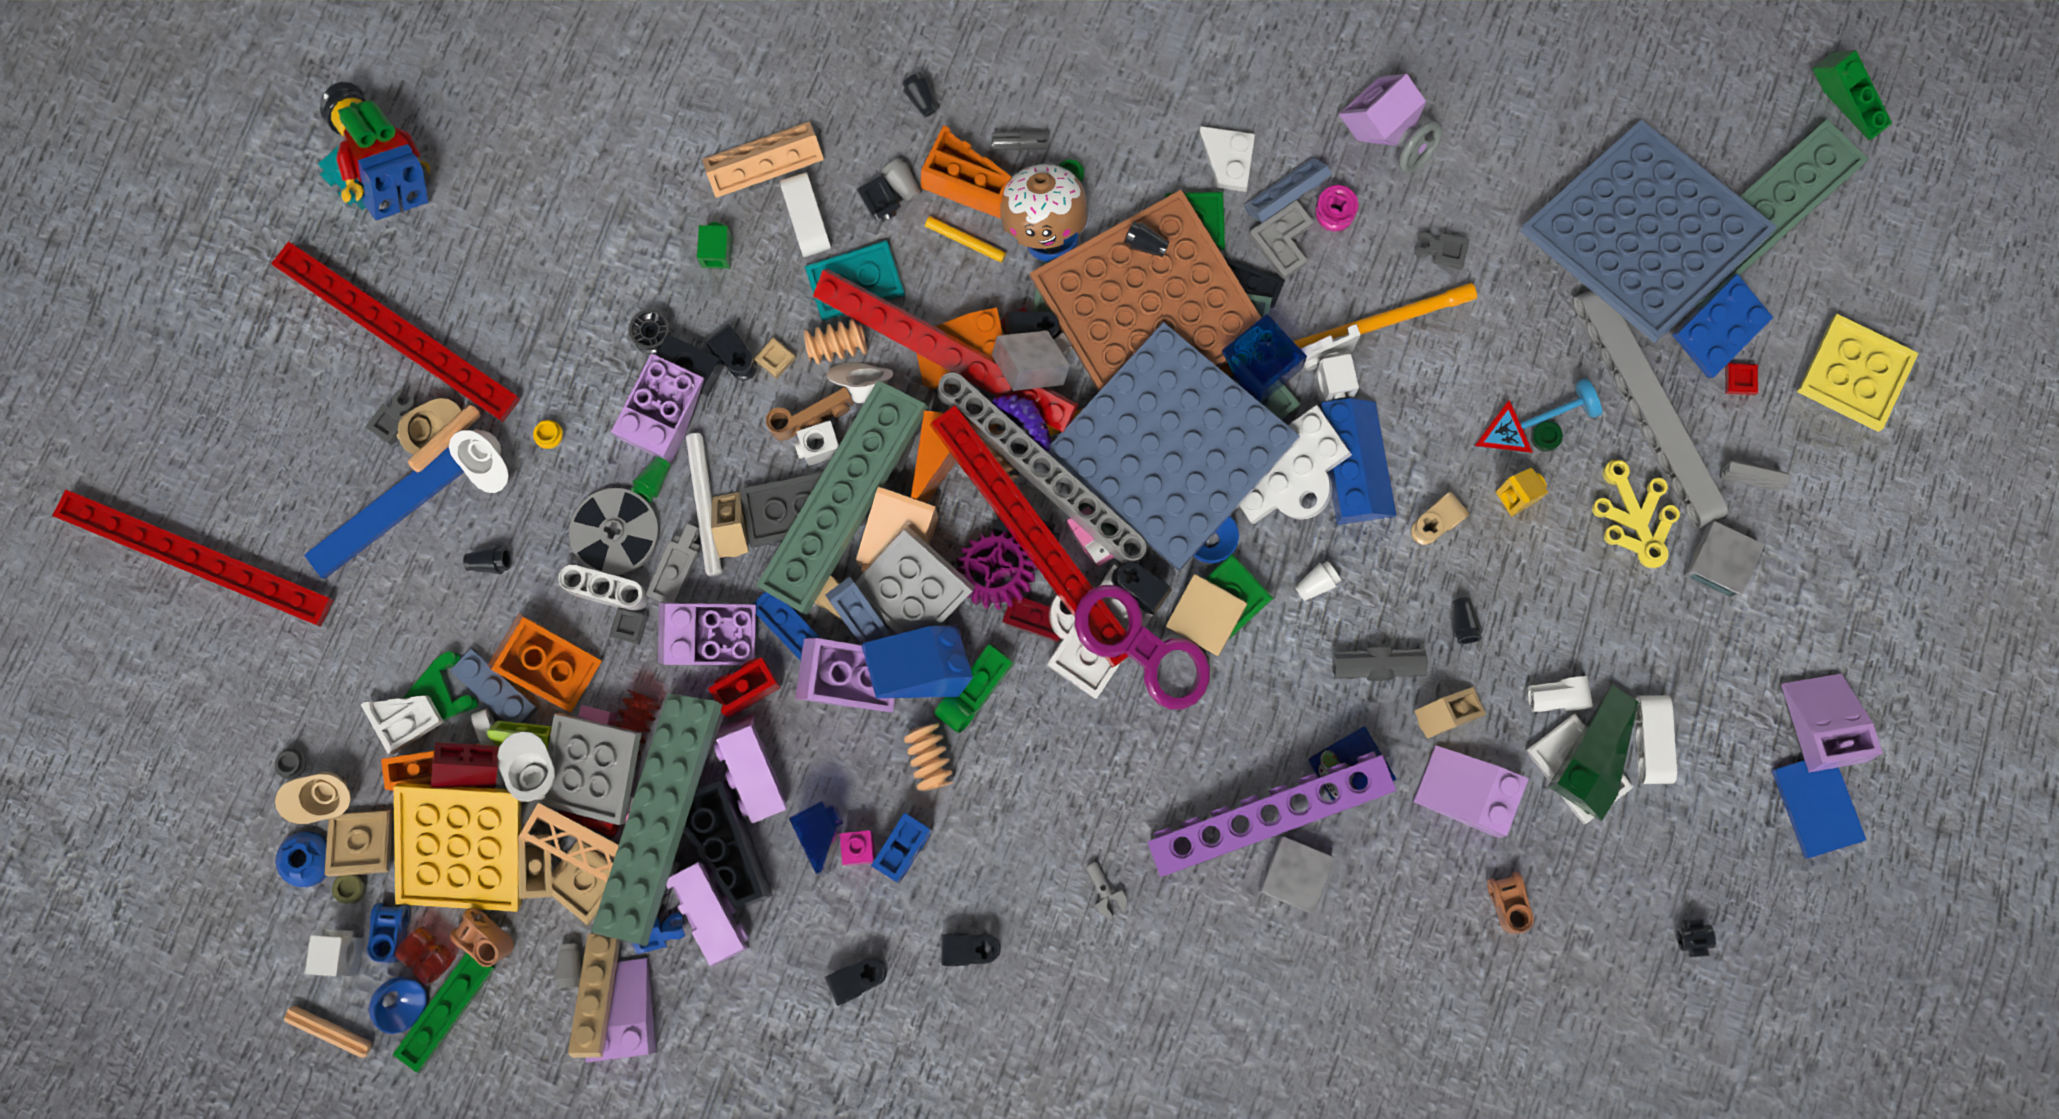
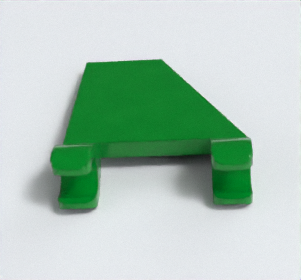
M452 651L436 658L402 698L430 696L443 721L478 707L477 700L473 696L465 695L454 702L442 674L443 670L453 668L460 660L459 654Z

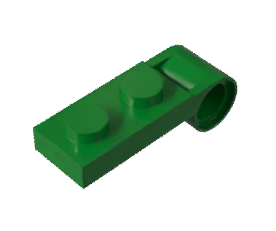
M988 644L971 667L973 678L959 697H945L936 708L934 715L956 733H961L980 711L1015 662L994 645Z

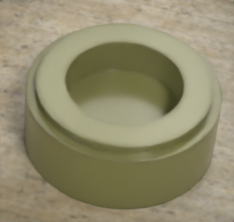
M358 874L338 876L332 885L334 898L343 904L357 903L364 897L366 892V883Z

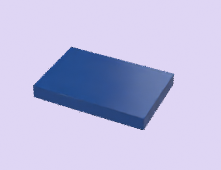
M1803 760L1771 770L1805 859L1867 840L1839 767L1808 772L1806 762Z

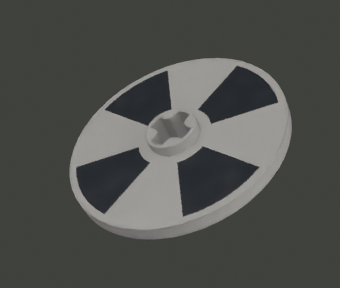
M622 488L604 489L587 497L575 510L569 527L570 545L577 559L589 569L614 576L625 575L641 567L653 554L659 536L658 520L649 503L637 493L635 494L630 490ZM615 525H617L621 533L620 535H614L613 539H611L607 531L608 529H614Z

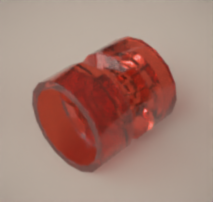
M421 926L400 944L394 955L406 968L414 967L413 974L425 986H428L446 972L454 962L456 955L445 944L437 945V937L425 926ZM432 952V954L422 963V961Z

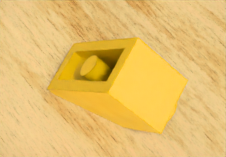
M1529 468L1508 478L1495 493L1511 517L1541 500L1549 492L1546 489L1547 483L1540 473H1535L1533 468Z

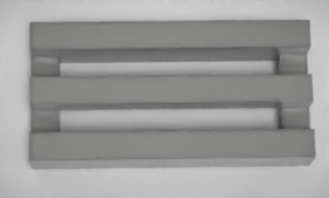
M1731 461L1721 468L1719 478L1780 491L1781 488L1783 489L1789 485L1791 475L1786 472Z

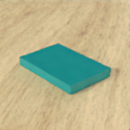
M887 240L804 266L813 294L822 271L829 269L886 301L905 296ZM815 298L822 322L846 315Z

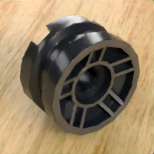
M653 309L637 313L629 325V335L633 343L641 352L650 355L651 353L657 354L667 334L674 337L673 329L667 318L661 312ZM648 330L656 331V334L649 337Z

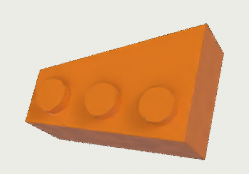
M943 125L921 169V189L1001 219L1000 203L1002 202L1004 188L1011 179V176L986 156L984 158L971 149L969 143L965 140L963 142L951 133V129Z
M434 750L381 759L385 790L394 791V786L397 783L431 785Z

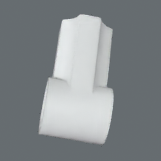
M1588 676L1566 678L1556 683L1528 687L1527 697L1532 712L1557 709L1573 711L1593 707Z

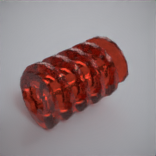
M627 689L633 698L622 699V702L628 709H619L617 713L623 718V721H613L612 724L615 727L640 733L651 732L652 729L645 722L656 721L657 718L650 710H660L661 706L654 699ZM641 735L640 744H646L647 740ZM639 749L638 755H642L643 752Z

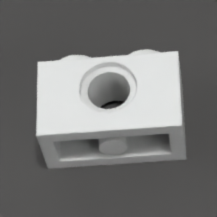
M1334 352L1321 359L1314 375L1320 404L1326 401L1354 398L1359 386L1351 354L1342 355L1341 352Z
M323 929L322 935H310L305 974L358 976L364 938L353 937L354 931Z

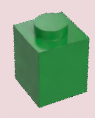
M719 222L699 225L697 260L701 268L730 269L732 234L728 226Z

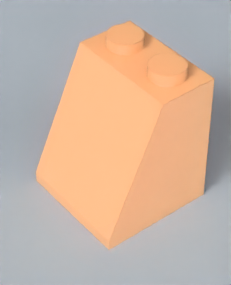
M878 487L856 557V562L862 567L861 571L864 572L906 526L930 545L939 521L936 507Z

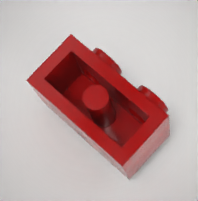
M761 657L745 662L741 665V669L733 674L728 673L714 681V685L708 689L714 700L722 704V714L727 718H731L781 689V686L767 662Z

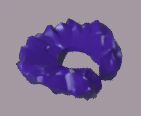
M1002 395L993 399L991 402L1018 427L1024 425V428L1029 431V437L1044 450H1050L1051 438L1049 427L1044 423L1034 401L1024 397L1019 398L1017 395Z

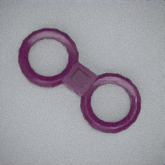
M1101 585L1093 588L1080 600L1075 611L1074 627L1079 641L1089 652L1100 657H1116L1124 653L1144 668V683L1148 694L1157 704L1167 709L1183 710L1195 705L1203 697L1210 682V666L1205 653L1197 644L1185 638L1160 640L1142 626V612L1138 601L1129 591L1117 585ZM1105 597L1119 600L1126 608L1129 616V627L1125 636L1119 642L1112 645H1104L1098 642L1092 636L1088 626V615L1092 606L1098 600ZM1174 650H1181L1187 653L1194 661L1197 669L1193 688L1186 695L1179 698L1167 695L1161 689L1157 679V668L1161 659L1167 653Z

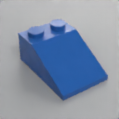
M928 626L865 642L862 645L876 699L959 697L973 678L957 626Z

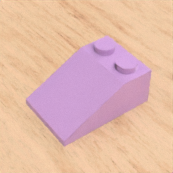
M819 638L804 639L795 699L893 713L895 698L876 699L861 645Z
M1435 745L1413 802L1494 837L1502 838L1508 835L1529 779L1500 766Z
M648 958L617 962L603 1057H585L586 1063L656 1053Z

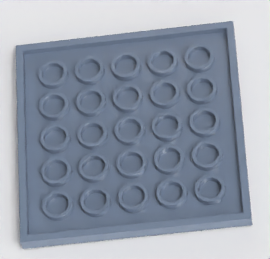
M1641 119L1522 226L1521 232L1651 341L1656 343L1775 232L1777 226Z
M1163 322L1066 427L1065 431L1051 443L1050 450L1046 452L1142 536L1145 543L1175 569L1180 571L1299 440L1300 435Z

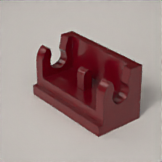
M435 742L431 788L478 787L496 789L499 746Z

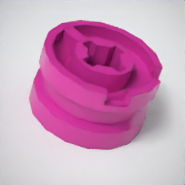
M1335 185L1325 189L1319 196L1315 209L1316 220L1320 226L1334 232L1343 231L1348 228L1354 221L1358 210L1357 196L1346 186ZM1333 205H1339L1342 210L1341 212H1339L1338 209H1331V207Z

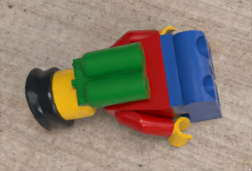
M338 82L330 86L321 98L320 113L322 118L327 121L330 129L344 137V140L339 144L336 159L342 181H346V187L341 192L342 199L345 202H349L351 200L349 190L353 191L356 201L362 197L363 204L375 221L400 213L399 204L404 211L427 204L428 197L421 166L425 167L429 175L430 166L427 162L419 159L421 154L411 135L407 131L394 127L375 102L364 98L362 90L357 85L350 82ZM357 178L359 182H362V184L364 185L365 193H363V188L359 184L355 183L354 179ZM414 190L417 197L407 200V195ZM387 200L390 203L388 208L379 209L383 201Z

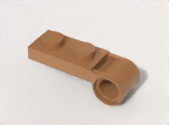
M846 387L793 416L785 408H774L766 416V425L775 439L785 441L796 436V431L824 423V421L833 416L835 418L843 416L850 410L849 407L854 404ZM777 420H788L785 428L780 430L774 428Z

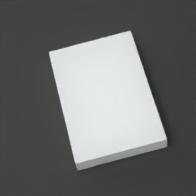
M1576 714L1571 715L1525 750L1549 782L1553 779L1585 727ZM1624 774L1622 775L1619 793L1615 801L1633 788ZM1561 796L1582 824H1587L1594 818Z

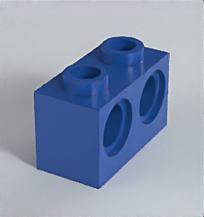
M904 813L871 866L900 884L933 831Z

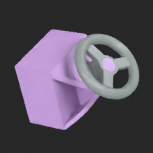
M1407 73L1377 77L1338 114L1357 141L1394 145L1402 148L1399 166L1405 173H1411L1421 168L1437 149L1442 136V127L1435 121L1428 122L1419 129H1415L1426 100ZM1433 130V137L1426 139L1425 134Z

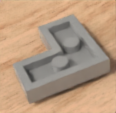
M1296 200L1251 230L1249 237L1282 279H1286L1307 264L1308 260L1292 240L1311 228L1314 222Z

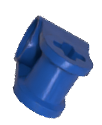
M382 903L374 904L370 916V933L367 953L373 961L391 964L402 958L410 922L409 905L402 904L400 907L384 906ZM391 916L394 917V919H388L386 917ZM389 941L391 951L384 957L381 953V947L384 942Z

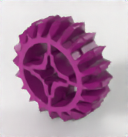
M992 530L988 538L983 533H980V541L976 542L970 539L971 548L962 547L961 552L964 557H959L956 561L959 566L956 570L975 586L974 590L966 598L972 597L971 600L976 606L982 602L983 607L987 610L992 603H994L998 610L1001 609L1003 602L1012 607L1013 602L1011 599L1013 597L1022 601L1021 591L1030 592L1031 587L1029 583L1035 582L1036 579L1035 574L1032 572L1036 571L1037 567L1014 536L1009 538V534L1003 531L1001 536L998 537L996 531ZM1006 553L1018 559L1019 568L1013 567L1012 563L1007 562ZM974 572L985 577L986 587L979 585L973 580Z

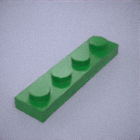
M466 952L392 1055L414 1072L420 1073L496 967L494 965L482 966Z

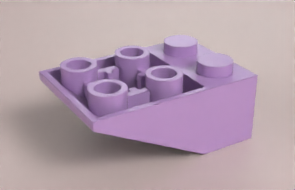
M651 353L611 433L619 440L655 457H661L671 464L685 437L704 378Z
M659 602L658 663L663 665H742L755 658L756 605Z
M1842 673L1781 684L1808 772L1866 763L1883 753L1872 720Z

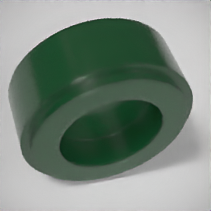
M1552 421L1539 423L1531 433L1532 444L1542 452L1555 450L1563 440L1561 428Z

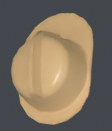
M437 398L406 412L401 417L396 436L403 448L412 455H415L462 411L456 403L449 399Z
M321 771L286 782L278 790L275 797L276 809L280 816L296 824H308L340 816L348 809L351 801L346 780H342L337 774L327 771Z

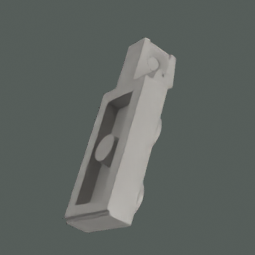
M686 524L681 537L675 535L672 541L669 540L647 589V597L659 602L678 601L699 554L700 545L696 544L700 531L697 527Z

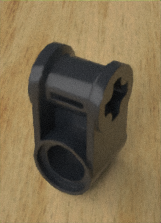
M1010 311L1005 313V335L1040 332L1045 329L1046 324H1051L1052 328H1049V334L1053 340L1061 334L1059 321L1051 312Z
M728 323L705 340L708 348L716 357L720 358L721 362L736 379L748 381L756 375L757 364L753 356ZM742 361L745 365L741 366L738 363Z
M1128 562L1117 567L1111 575L1112 584L1129 591L1138 601L1139 607L1151 615L1157 613L1172 591L1166 582L1152 575L1135 562ZM1129 571L1131 573L1130 580L1132 581L1126 583L1125 579L1127 576L1124 573Z
M967 933L941 934V966L987 964L996 960L1001 952L1000 942L992 935H969ZM984 940L988 941L989 946L994 947V952L989 953L988 958L984 957L983 952L978 951V947L984 945Z
M869 958L852 966L844 967L824 978L836 1005L839 1006L883 983L888 971L882 960ZM868 965L878 968V972L875 974V981L872 977L866 978L865 973L869 970Z

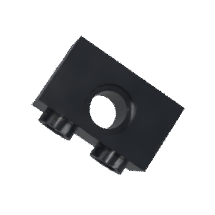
M669 334L666 335L656 356L680 367L686 363H692L693 367L690 372L704 378L700 393L707 397L724 368L720 358Z

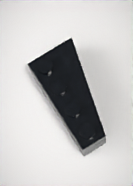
M719 780L695 791L683 831L697 848V853L701 859L707 863L713 872V877L733 907L745 908L772 897L773 894L745 817H743L739 809L735 789H731L728 781Z

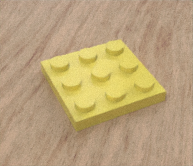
M1836 314L1832 317L1797 392L1879 432L1884 428L1919 353Z

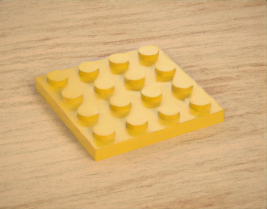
M397 783L394 786L395 904L518 912L521 908L518 888V836L521 833V801L512 797L508 789L478 787L431 788L429 784Z

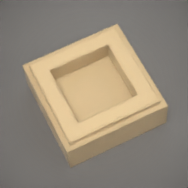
M773 337L754 360L774 378L778 379L796 359V356Z

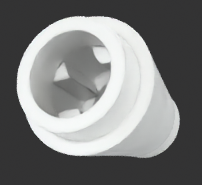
M1326 561L1323 564L1319 563L1295 586V589L1305 602L1309 598L1311 599L1336 588L1335 584L1340 582L1341 579L1332 565Z

